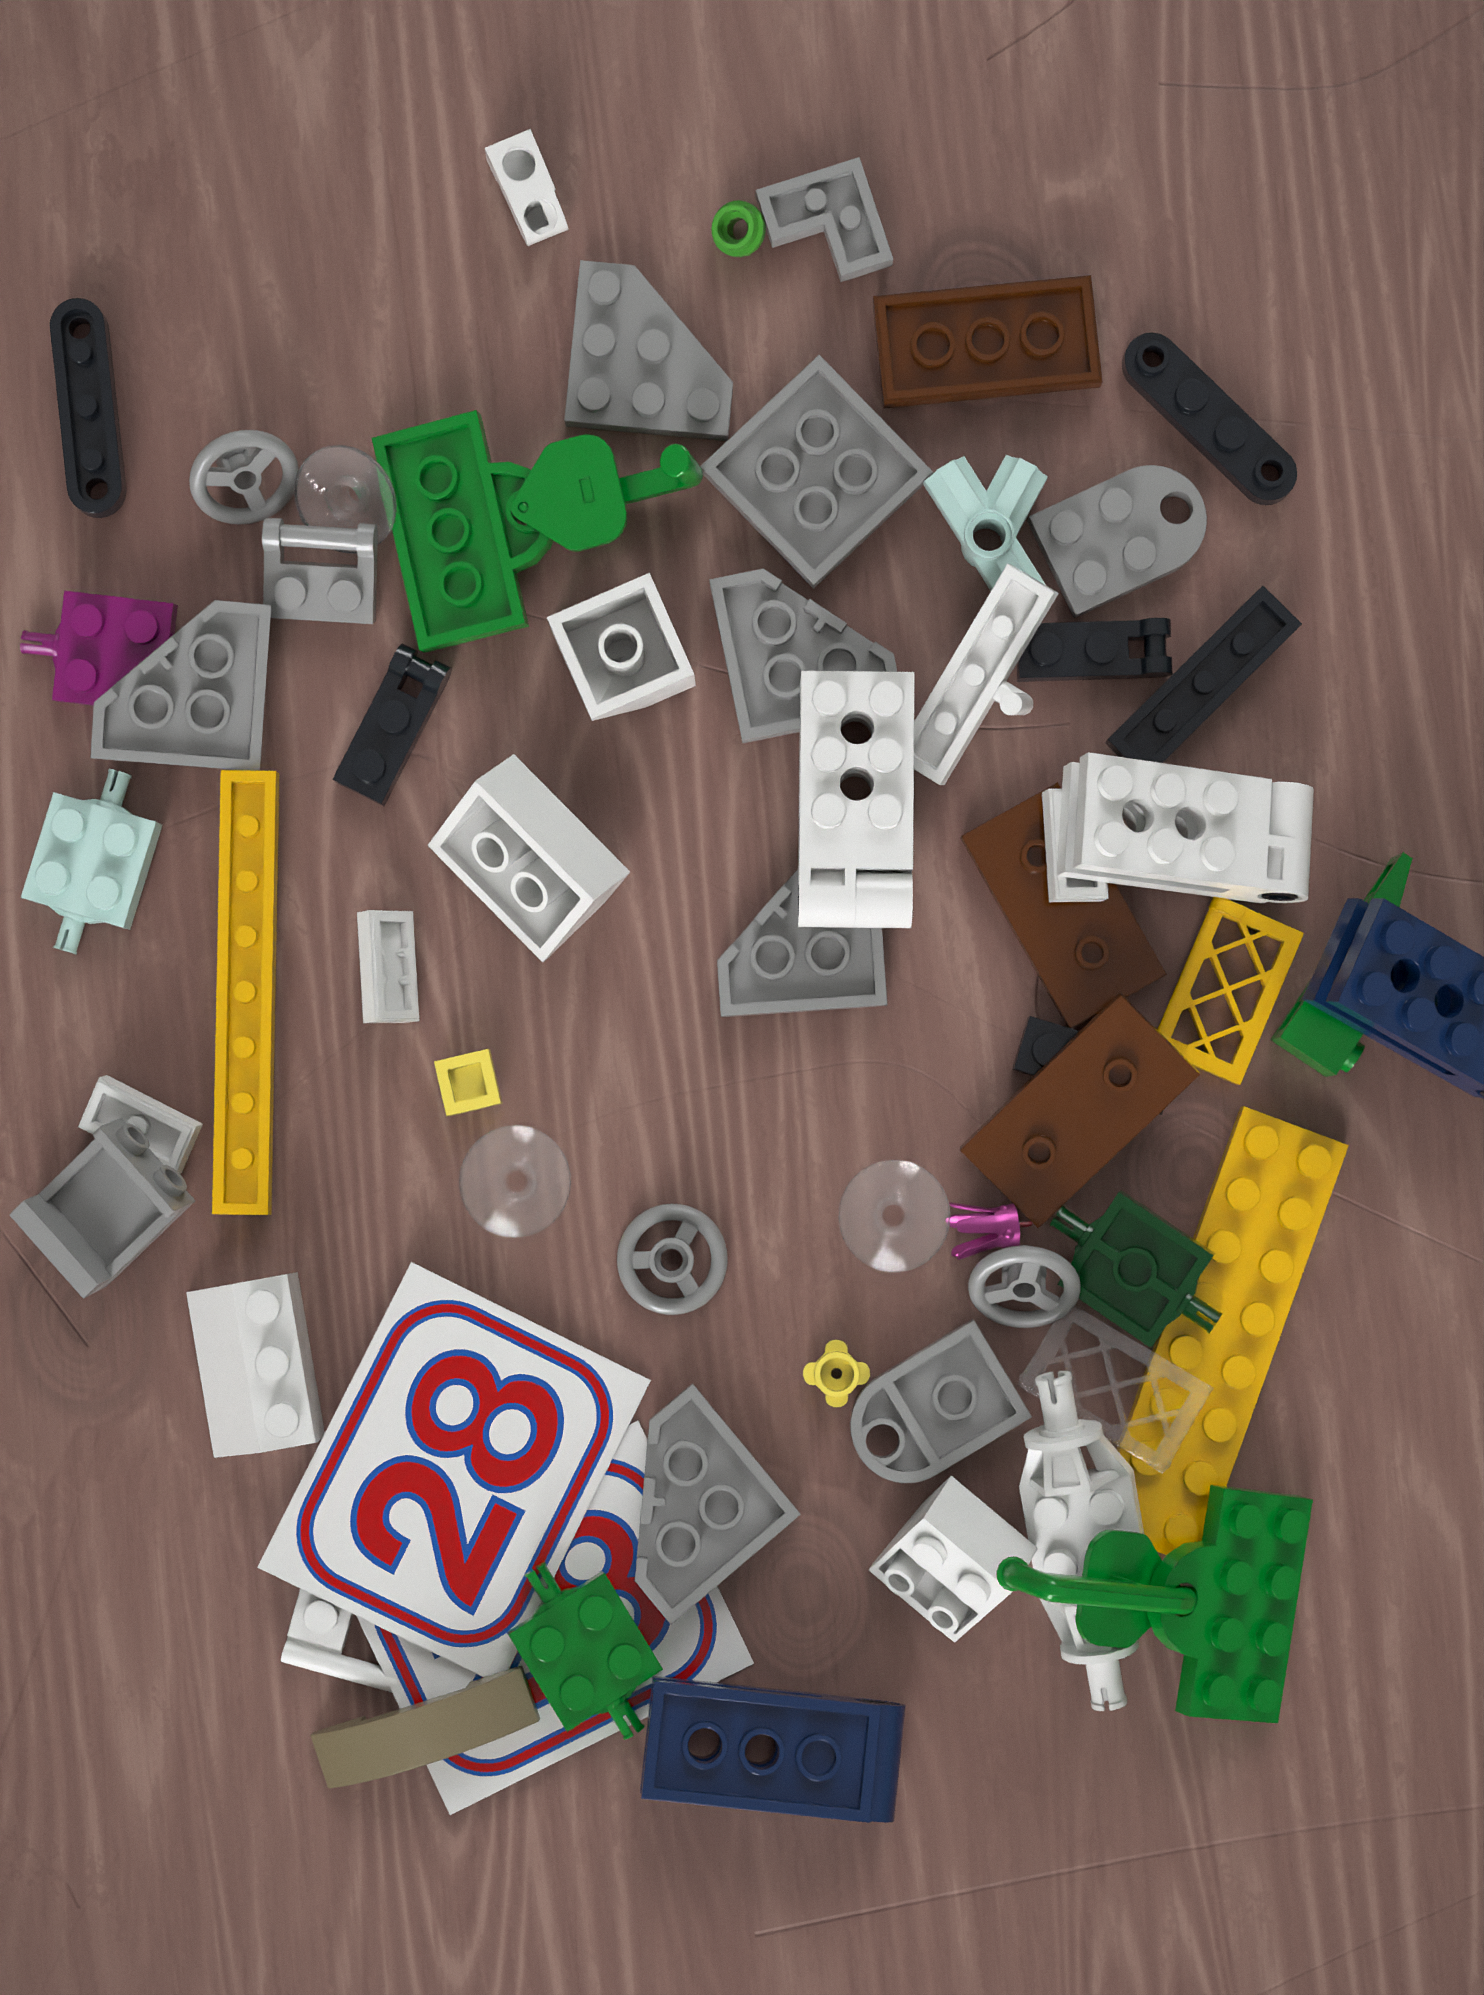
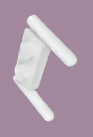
M300 1588L287 1634L288 1638L282 1652L281 1662L392 1693L390 1687H395L397 1680L385 1677L380 1665L341 1655L353 1614Z

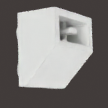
M950 1476L920 1505L873 1562L869 1571L880 1579L893 1593L900 1596L925 1617L933 1627L944 1633L955 1643L1013 1592L1004 1589L996 1578V1571L1001 1561L1007 1557L1016 1556L1022 1558L1029 1565L1038 1548L954 1477Z

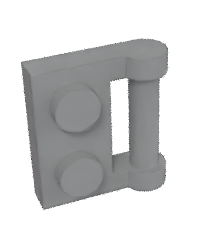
M282 518L264 519L262 528V545L264 550L263 604L271 605L270 618L373 624L376 621L378 530L376 524L359 523L358 528L354 529L284 524ZM284 546L357 551L358 563L357 565L284 561Z

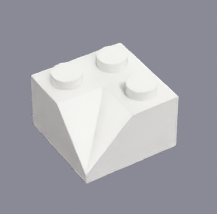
M650 573L547 617L555 640L592 721L646 708L696 686L694 672Z

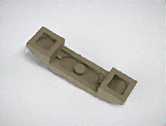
M521 1665L471 1681L466 1688L367 1720L365 1716L315 1731L310 1736L328 1788H335L391 1776L452 1757L539 1722L540 1716L526 1674Z

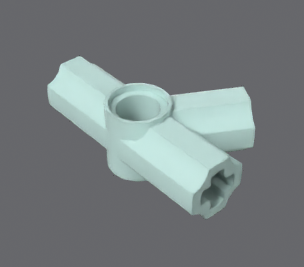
M1006 455L986 491L965 456L937 469L935 473L924 480L923 485L959 540L964 558L971 566L976 567L990 591L1007 564L1015 566L1045 584L1016 536L1048 476L1043 474L1037 466L1022 458ZM983 528L991 529L1000 536L1002 546L993 551H985L975 544L973 534Z

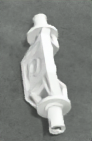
M1058 1371V1378H1054L1053 1372H1048L1035 1377L1039 1390L1044 1425L1029 1430L1024 1434L1025 1447L1028 1448V1453L1019 1489L1028 1540L1038 1548L1032 1558L1033 1568L1046 1573L1082 1576L1087 1547L1098 1533L1114 1529L1144 1534L1133 1468L1103 1435L1100 1422L1077 1418L1071 1372ZM1086 1445L1096 1469H1087L1080 1449L1081 1446ZM1040 1599L1062 1641L1060 1645L1062 1659L1069 1663L1086 1664L1092 1709L1104 1711V1701H1109L1110 1711L1124 1707L1127 1704V1697L1124 1693L1119 1659L1134 1653L1139 1648L1138 1640L1128 1648L1091 1644L1085 1641L1077 1630L1075 1621L1076 1604L1048 1602Z

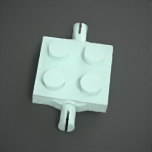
M108 769V776L100 800H79L53 792L21 895L23 899L49 906L56 913L64 916L53 948L77 955L85 923H108L128 930L131 929L162 829V824L135 816L122 807L132 775Z

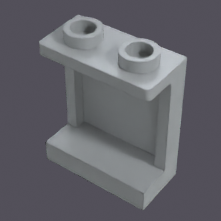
M123 1118L100 1126L93 1133L95 1139L38 1195L24 1200L9 1214L83 1299L107 1287L196 1201L186 1190L187 1185L183 1177L174 1168L163 1165L149 1149L150 1144L145 1134L133 1124L126 1123Z

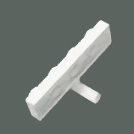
M1011 564L1006 565L914 721V769L939 785H945L994 701L1000 703L1001 710L1007 715H1026L1033 709V699L1031 696L1007 682V679L1059 594L1058 592Z

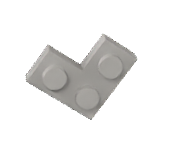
M860 157L755 190V198L759 210L764 217L766 231L772 248L824 232L840 282L893 265V256Z

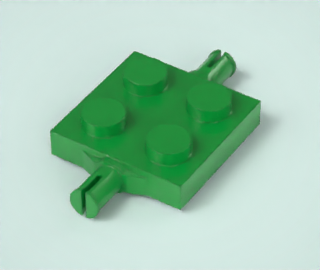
M546 1562L537 1565L536 1568L545 1581L546 1587L543 1586L533 1569L529 1570L525 1577L528 1578L542 1603L530 1618L507 1632L508 1636L567 1732L593 1715L609 1712L623 1735V1739L631 1738L634 1735L624 1720L623 1715H626L637 1733L645 1726L641 1723L627 1698L632 1695L637 1686L662 1671L663 1668L603 1571L580 1586L561 1590L546 1566Z

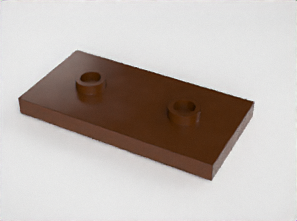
M1091 275L873 296L872 303L883 409L1100 388L1103 383Z
M1057 782L1052 786L1046 788L1045 790L1061 789V787ZM1043 791L965 833L960 839L1068 1028H1072L1099 1013L1119 993L1126 998L1167 974L1116 884L1107 883L1108 899L1101 902H1049L1042 801Z
M1119 993L960 1146V1151L1039 1228L1200 1076V1073Z

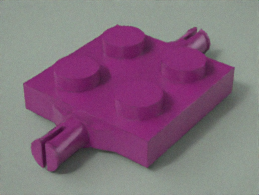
M64 590L61 622L55 631V635L24 630L21 635L22 640L42 643V645L20 643V651L22 654L53 656L52 659L55 667L53 701L94 706V702L175 634L178 605Z

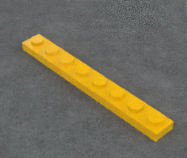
M221 770L212 1190V1214L272 1215L279 773L277 771Z

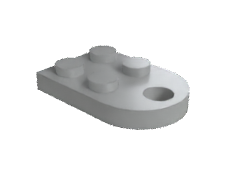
M1146 465L1125 471L1029 516L1027 522L1075 619L1182 568L1190 561L1202 543L1206 531L1207 515L1204 501L1199 491L1188 478L1164 466ZM1168 497L1183 499L1190 510L1189 519L1181 524L1168 522L1161 514V502Z
M972 1319L871 1380L861 1390L854 1402L850 1417V1433L859 1457L874 1473L893 1482L916 1483L939 1474L1032 1416L977 1324ZM879 1424L889 1425L898 1433L896 1449L886 1456L873 1454L866 1445L868 1432Z

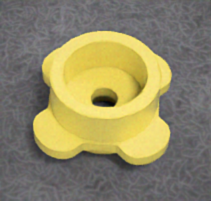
M831 1340L825 1346V1353L816 1362H809L805 1365L803 1377L807 1384L816 1385L825 1394L828 1405L842 1407L848 1401V1394L857 1385H863L868 1382L870 1369L866 1363L857 1362L848 1353L845 1342ZM834 1368H839L842 1371V1376L838 1379L831 1376V1371Z

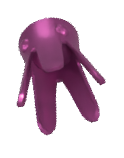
M949 1202V1205L954 1208L984 1212L950 1215L946 1219L950 1227L957 1228L961 1233H990L955 1246L952 1249L951 1256L957 1257L958 1260L995 1247L1019 1246L1020 1228L1032 1226L1031 1221L1019 1222L1018 1213L1013 1203L996 1208H985Z

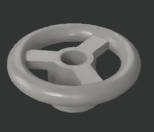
M258 430L234 431L211 441L197 455L190 471V491L199 508L213 519L238 525L256 523L273 516L290 501L298 485L299 467L293 451L278 437ZM277 457L282 467V480L275 493L265 500L259 489L262 481L261 473ZM216 460L217 467H211ZM207 486H230L233 491L244 495L249 507L232 508L224 506L211 497Z
M663 1204L642 1212L627 1226L618 1245L617 1269L624 1288L638 1304L659 1314L680 1315L702 1307L717 1293L727 1271V1248L720 1230L708 1216L687 1205ZM669 1220L682 1221L675 1237L660 1240L653 1246L651 1251H634L641 1235L651 1226ZM697 1231L706 1239L711 1253L710 1270L700 1287L690 1273L694 1265V1255L689 1245ZM676 1249L681 1253L683 1262L680 1268L668 1270L663 1266L661 1257L665 1250ZM650 1268L652 1273L661 1281L668 1283L676 1282L684 1297L665 1298L653 1294L640 1282L635 1269Z
M1028 1245L1007 1247L987 1255L973 1268L968 1281L969 1296L978 1311L994 1322L1016 1328H1034L1056 1322L1074 1308L1081 1291L1079 1276L1075 1268L1065 1258L1050 1250ZM1002 1267V1283L985 1287V1282L990 1274ZM1047 1268L1058 1274L1063 1281L1064 1290L1060 1298L1046 1290ZM1011 1299L1020 1302L1030 1301L1042 1309L1015 1311L1004 1308L996 1303Z

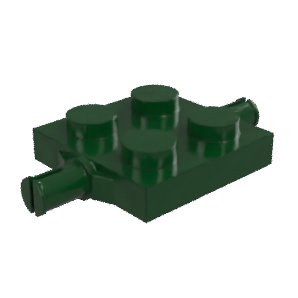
M1122 1190L1118 1192L1104 1215L1091 1224H1088L1067 1210L1065 1206L1059 1209L1056 1214L1057 1216L1053 1218L1050 1226L1055 1227L1077 1242L1071 1265L1075 1268L1080 1279L1081 1291L1079 1299L1150 1348L1155 1344L1165 1327L1181 1314L1204 1328L1210 1334L1223 1313L1218 1312L1194 1294L1197 1290L1199 1277L1215 1255L1214 1252ZM1060 1279L1058 1285L1064 1289L1063 1281Z

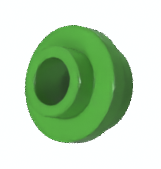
M740 200L731 201L723 205L714 216L712 237L716 246L727 255L733 257L748 256L760 247L765 237L766 225L764 217L757 207L748 202ZM740 220H745L748 226L747 233L742 239L737 240L733 235L734 225Z

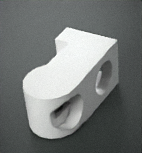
M531 129L485 147L487 162L502 190L527 246L568 230L566 219L554 192L556 190Z

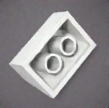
M515 754L473 783L428 844L438 857L542 962L548 959L607 901L630 873Z
M298 1272L186 1292L214 1458L262 1453L312 1444L321 1440L325 1431Z

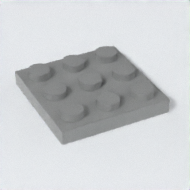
M820 355L809 363L700 466L703 475L813 589L923 486L924 480L933 474V471Z

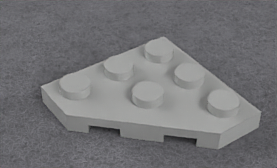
M580 260L564 419L566 427L728 441L733 381L635 265Z
M765 569L709 579L742 744L800 732L801 671L897 672L894 653L877 642L873 643L847 626L845 621L811 599L807 600L784 585L782 580Z
M214 600L94 702L90 758L260 771L271 605Z
M798 870L777 891L749 926L717 960L721 1017L887 1006L882 928L798 927Z
M693 1383L649 1420L635 1582L672 1625L801 1515Z

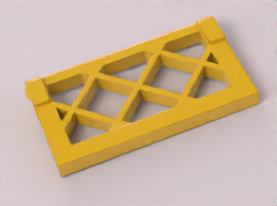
M1213 897L1157 1030L1194 1067L1235 1085H1240L1304 933L1229 899ZM1224 917L1236 922L1243 938L1214 950L1212 939L1221 918ZM1248 928L1257 933L1250 935ZM1265 935L1281 942L1272 966L1267 971L1264 970L1253 940ZM1245 943L1257 975L1229 986L1217 954ZM1209 958L1221 989L1193 1000L1190 991L1204 959ZM1260 980L1262 985L1261 992L1249 1020L1243 1022L1231 991ZM1224 994L1236 1025L1207 1036L1195 1005ZM1188 1008L1200 1040L1184 1044L1171 1038L1182 1010ZM1239 1031L1241 1039L1231 1063L1217 1058L1210 1041ZM1203 1045L1205 1052L1200 1051L1195 1047Z

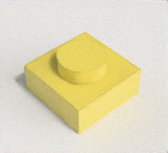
M490 1049L434 1061L446 1116L503 1104Z

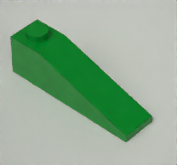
M1404 852L1392 857L1363 901L1369 904L1372 898H1384L1400 907L1413 858ZM1308 982L1270 1040L1325 1077L1337 1075L1340 1069L1347 1073L1355 1065L1365 1049V1045L1359 1042L1363 1034L1302 1000L1309 985Z

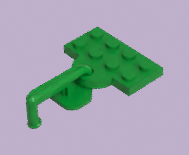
M477 410L372 438L419 650L423 653L529 627L517 573L536 565L551 549L553 541L574 552L611 543L623 533L626 527L627 504L689 489L699 485L703 479L701 467L689 453L688 449L680 444H671L664 449L660 457L659 468L619 478L615 457L610 446L603 439L589 434L550 443L544 448L531 470L512 462L492 463L482 417ZM516 518H517L521 523L526 524V525L524 526V525L518 524Z
M1210 1485L1202 1541L1183 1543L1169 1552L1163 1560L1146 1535L1132 1531L1108 1529L1098 1533L1090 1541L1085 1554L1082 1576L1046 1573L1029 1567L1022 1558L1013 1556L1001 1561L996 1571V1578L999 1584L1009 1591H1021L1048 1602L1076 1604L1075 1621L1077 1630L1085 1641L1097 1646L1128 1648L1152 1627L1154 1635L1166 1648L1184 1654L1175 1707L1176 1712L1188 1717L1278 1723L1313 1499L1299 1495Z

